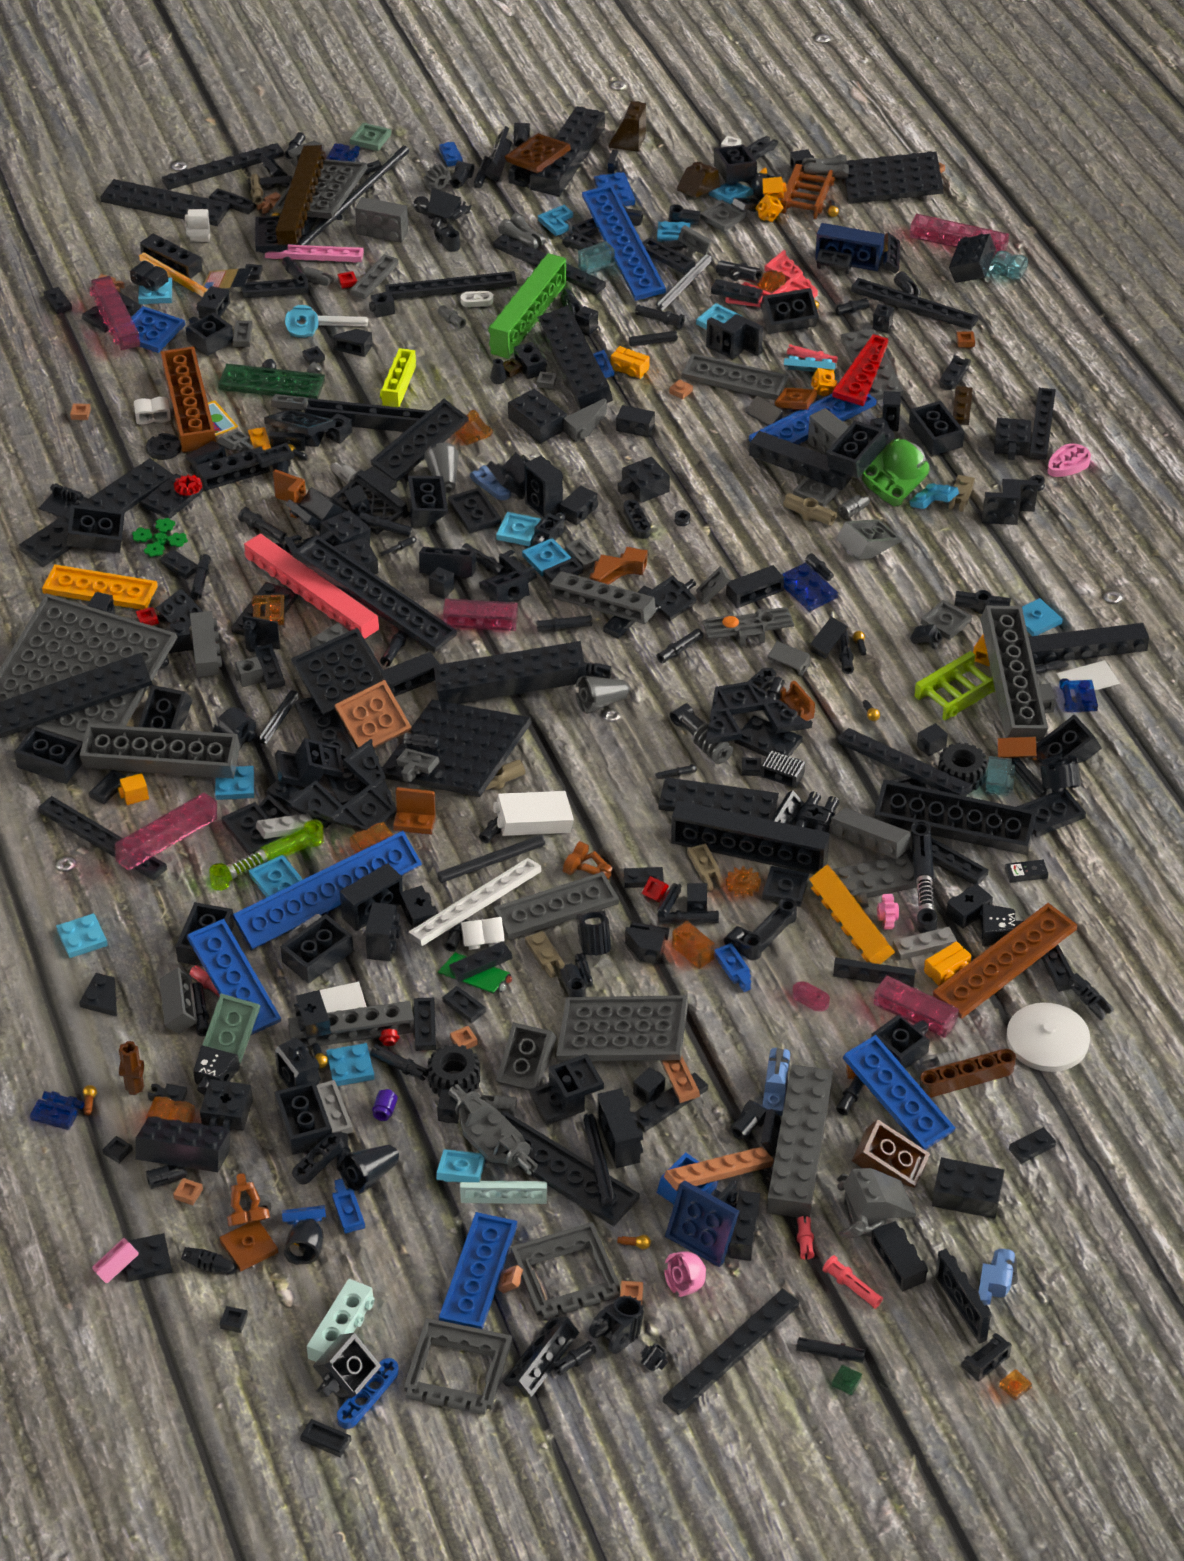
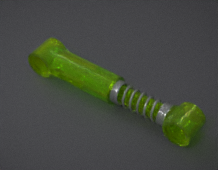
M309 820L304 824L303 828L260 847L259 851L246 856V859L241 858V861L237 860L236 863L232 862V864L228 865L223 863L213 864L209 868L211 887L217 891L225 890L229 887L232 879L236 878L238 874L242 875V872L247 873V870H251V868H255L257 865L264 864L281 855L287 857L309 846L318 847L324 842L322 823L318 820Z

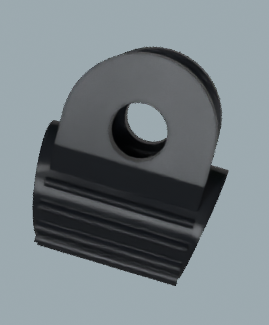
M605 910L588 912L584 915L577 914L578 937L583 953L585 955L597 956L610 952V927ZM600 918L601 923L591 925L585 923V920Z
M625 1295L618 1297L613 1301V1304L606 1306L597 1314L590 1325L589 1335L595 1339L603 1335L610 1341L609 1351L613 1354L621 1352L628 1344L638 1339L641 1332L644 1306L641 1305V1301H638L636 1297L633 1298ZM619 1323L621 1326L613 1333V1327Z

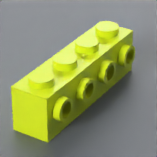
M398 349L388 376L385 378L383 388L380 390L382 406L400 407L416 368L415 350Z

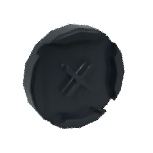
M161 433L157 437L152 436L146 444L148 455L157 460L171 459L181 451V443L178 437L169 433Z

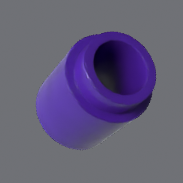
M380 1090L377 1094L372 1111L374 1118L379 1121H387L393 1114L398 1097L392 1090Z

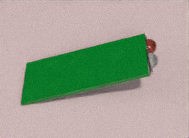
M455 952L438 973L456 979L451 973L449 965L467 956ZM492 967L461 982L494 993L498 987L499 992L504 991L506 985L512 982V976L510 972Z

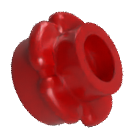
M394 1029L383 1030L379 1037V1040L385 1046H394L400 1039L397 1031Z

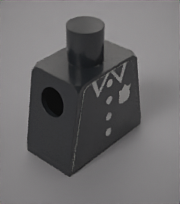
M983 904L981 915L982 946L995 944L1023 922L1015 919L1014 909Z
M202 1045L193 1071L195 1083L198 1085L197 1091L205 1095L210 1079L230 1082L240 1069L238 1055Z

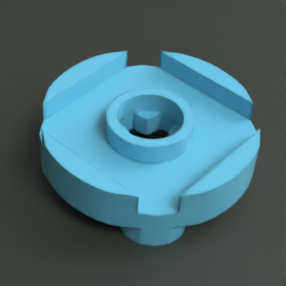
M297 305L286 314L285 325L291 336L306 338L315 334L319 320L316 312L311 307ZM301 318H304V321H306L304 324H300L297 322L300 321Z

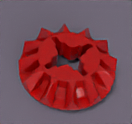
M181 475L174 483V490L178 494L185 496L196 494L202 488L201 479L197 478L196 475Z

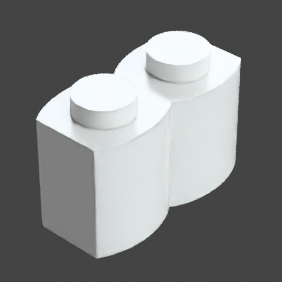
M188 209V214H185V224H188L186 236L189 237L190 242H210L208 209Z
M155 397L151 400L142 398L134 401L137 424L164 423L171 420L167 397Z
M501 917L461 922L463 944L468 946L469 950L481 948L480 944L488 943V946L491 947L504 941Z

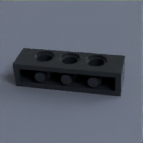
M154 233L140 242L141 254L143 252L147 253L190 279L203 270L200 256Z
M262 446L196 465L197 478L201 479L204 491L270 472V466L262 468L255 459V453L263 451Z

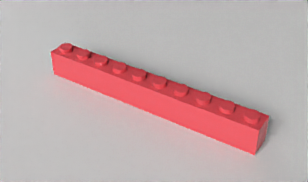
M261 533L244 543V554L249 561L254 562L260 569L268 572L271 577H275L295 594L303 597L306 602H310L318 610L327 614L330 619L339 622L349 631L358 628L364 639L379 630L378 616L295 559L291 554Z

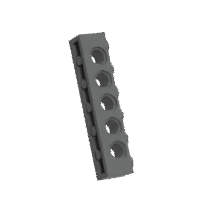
M561 571L550 583L552 598L642 624H646L656 612L655 599L652 596Z
M410 1001L328 1012L331 1034L306 1039L305 1032H301L299 1029V1016L288 1018L290 1039L297 1037L307 1048L313 1047L314 1043L325 1046L379 1038L381 1032L386 1029L396 1030L397 1035L415 1033Z

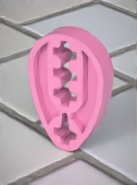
M1066 444L1060 447L1050 458L1048 474L1052 477H1063L1085 470L1090 464V451L1079 444Z

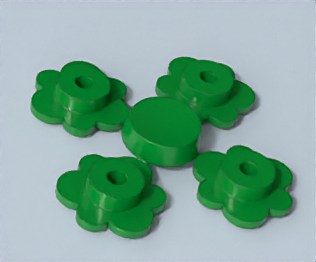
M169 518L156 521L155 528L159 529L160 533H156L153 536L150 533V529L142 527L132 532L135 542H146L147 539L152 538L153 544H147V548L144 549V553L150 555V557L163 555V550L165 549L163 545L167 541L170 542L171 546L182 547L184 543L188 542L185 533L179 534L176 532L170 536L165 534V532L172 531L176 525L175 521Z

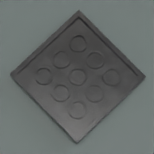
M358 628L291 658V663L324 718L337 712L335 704L383 680L391 687L390 680Z

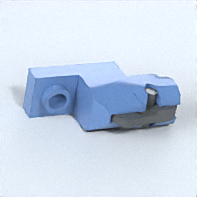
M772 1048L769 1054L762 1106L766 1109H774L778 1116H782L791 1053L787 1049Z
M1009 1249L995 1250L991 1263H983L979 1295L984 1305L991 1304L992 1296L1005 1297L1011 1286L1017 1284V1259L1013 1251Z

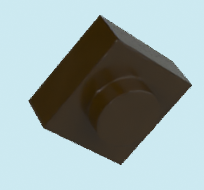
M514 358L503 362L506 375L509 378L523 371V365Z

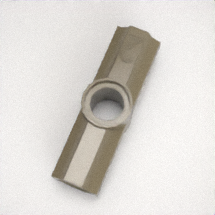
M788 493L783 502V507L802 514V518L806 521L817 520L832 526L837 517V512L818 505V501L815 498L803 499Z
M515 760L501 766L486 790L490 788L499 790L504 787L505 782L525 775V769L521 760Z

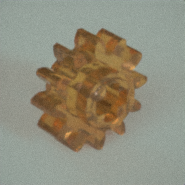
M777 270L767 271L763 274L761 282L757 283V286L763 290L765 289V291H775L780 288V285H785V274L782 271L777 272Z
M742 866L740 870L734 867V873L728 872V877L726 878L728 892L734 891V896L741 894L742 898L745 897V894L752 897L753 891L759 892V886H761L759 873H752V867L748 870L745 869V866Z

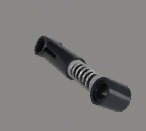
M925 820L915 821L911 826L914 880L917 883L919 903L917 929L920 934L937 930V913L934 911L933 888L931 887L933 885L932 882H934L931 826ZM920 847H924V855H921Z

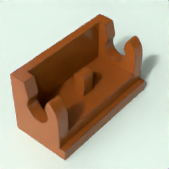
M796 681L790 683V689L787 692L785 687L781 688V698L778 700L788 705L790 709L797 711V715L808 721L814 718L815 702Z
M1036 737L997 738L998 762H1001L1002 758L1033 757V760H1037Z

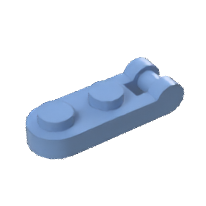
M486 465L481 466L478 471L474 470L470 473L472 481L496 499L507 500L511 497V492L499 483Z

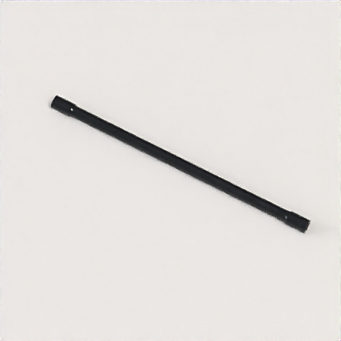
M403 145L386 163L346 198L332 219H323L295 245H310L323 230L398 161L402 160L409 153L408 147Z

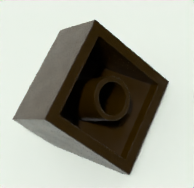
M694 162L686 168L677 186V191L697 198L721 187L718 169L702 162Z

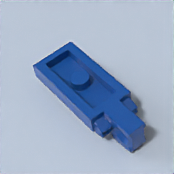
M732 943L714 949V957L734 984L738 983L743 992L751 990L750 969Z
M343 1179L334 1180L336 1192L332 1193V1199L344 1234L364 1229L365 1222L353 1189H346Z

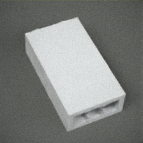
M566 791L498 794L497 801L493 804L494 813H497L498 828H501L503 836L571 832L574 819Z

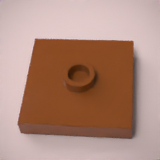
M784 388L774 402L775 406L778 408L808 410L818 395L817 390Z
M260 1221L247 1223L219 1237L220 1243L235 1265H237L240 1272L279 1253L278 1247Z

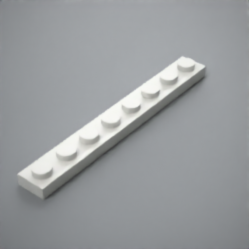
M526 858L408 932L409 939L420 946L427 944L542 872L541 865Z

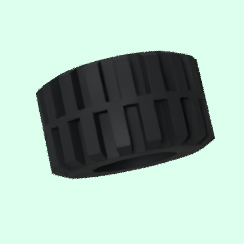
M956 743V745L950 744L949 748L945 747L943 752L940 753L939 770L971 784L974 790L979 789V786H982L985 781L987 759L985 753H982L980 748L977 749L975 745H969V743Z
M448 1044L444 1045V1048L436 1049L437 1053L433 1052L427 1065L428 1081L434 1094L438 1093V1097H440L442 1088L450 1089L452 1086L455 1088L454 1085L457 1084L465 1093L478 1089L480 1083V1062L477 1054L473 1053L471 1048L466 1049L464 1045L460 1047L458 1044H453V1046ZM450 1071H460L459 1073L455 1074L447 1073Z

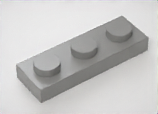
M309 814L258 820L256 828L262 837L266 839L315 832L317 825Z
M950 927L893 940V947L899 959L903 960L942 950L957 940Z
M335 1080L316 1085L328 1116L332 1133H352L353 1126Z

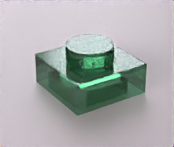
M841 1365L832 1381V1387L853 1395L862 1379V1373Z

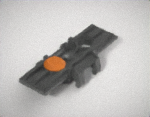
M788 607L768 610L758 609L753 614L739 616L729 613L727 616L702 620L708 639L736 635V639H739V646L746 645L747 636L756 635L759 637L760 644L765 643V631L794 627Z

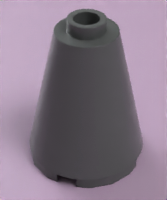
M438 443L436 444L437 447L431 448L430 446L424 453V459L432 476H443L445 493H449L456 487L459 452L453 444Z
M581 676L576 682V687H579V692L575 693L577 704L580 710L586 711V713H592L625 699L629 694V685L624 680Z

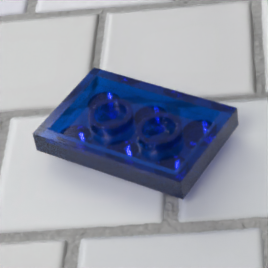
M806 562L782 574L784 577V589L809 612L838 598V592Z

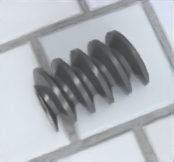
M709 724L701 725L694 733V744L703 750L715 763H724L732 755L733 746H729L728 742L706 745Z

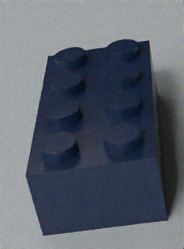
M821 223L816 237L815 260H817L820 249L852 254V267L878 272L883 261L885 234Z

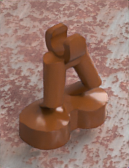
M579 841L573 853L569 854L566 858L563 872L569 875L574 874L577 870L585 871L591 875L604 872L607 879H610L612 866L607 864L596 851L588 854L589 845ZM592 858L598 866L594 867L586 863H581Z
M238 1174L236 1176L238 1185L231 1187V1206L236 1212L227 1216L228 1227L269 1219V1209L258 1207L260 1197L253 1182L247 1183L245 1174ZM242 1191H246L252 1200L249 1211L243 1210L239 1204Z

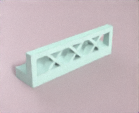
M460 1182L461 1203L547 1204V1182Z

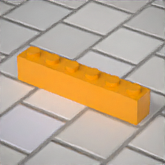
M828 864L809 878L813 884L811 889L818 897L820 895L823 897L821 900L822 904L827 910L832 909L831 916L837 923L841 921L843 924L841 929L847 936L851 935L853 937L851 940L852 944L857 950L862 949L863 953L861 956L866 962L881 964L895 953Z

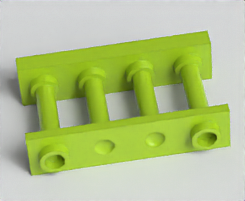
M969 651L918 681L915 685L914 696L918 700L926 696L931 697L943 707L942 719L946 721L996 691L993 677L989 678L975 667L976 655ZM971 672L983 683L975 686L963 674ZM957 680L969 691L961 694L949 682ZM943 688L956 699L947 702L935 691Z

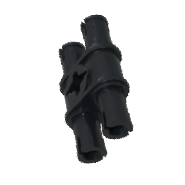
M812 791L807 801L801 805V810L794 819L795 826L828 832L832 817L835 816V810L840 801L834 797L833 802H831L833 796H830L824 807L819 806L818 803L821 800V795L816 792L813 797L815 791Z

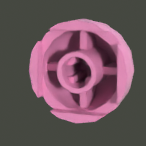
M681 1251L670 1254L667 1257L665 1263H668V1269L664 1270L666 1282L673 1293L677 1291L680 1294L679 1296L683 1297L697 1292L703 1286L706 1278V1268L696 1254Z

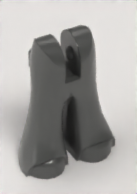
M839 154L836 157L826 159L804 158L802 160L805 174L827 176L829 171L833 170L832 177L844 181L845 178H848L849 166L846 164V155Z
M519 213L513 214L510 220H502L500 225H498L500 234L511 237L534 249L546 243L545 238L534 231L526 223L523 215Z

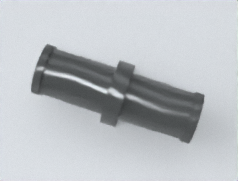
M445 305L439 307L438 314L446 318L447 322L455 324L460 329L465 327L466 319L459 316L455 310H450Z

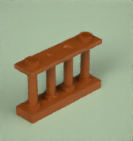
M796 164L786 186L787 192H784V198L780 199V203L783 206V210L780 213L786 214L788 208L791 207L814 211L813 219L817 220L818 215L822 213L823 203L829 189L834 185L835 177H832L833 170L829 171L827 177L805 174L802 171V165ZM807 180L824 184L823 186L801 183L800 181ZM804 189L809 191L820 192V194L814 195L803 192H797L796 190ZM799 198L816 201V203L809 204L804 202L793 201L792 199Z

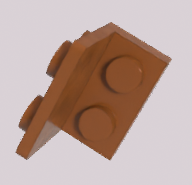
M275 469L273 471L275 497L286 502L290 499L300 504L306 495L305 479ZM290 513V517L297 519L296 516Z
M397 787V813L393 830L432 835L436 819L435 792Z

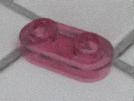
M801 981L794 984L792 996L796 1001L814 1011L821 1012L828 1009L830 997L826 992L808 982Z

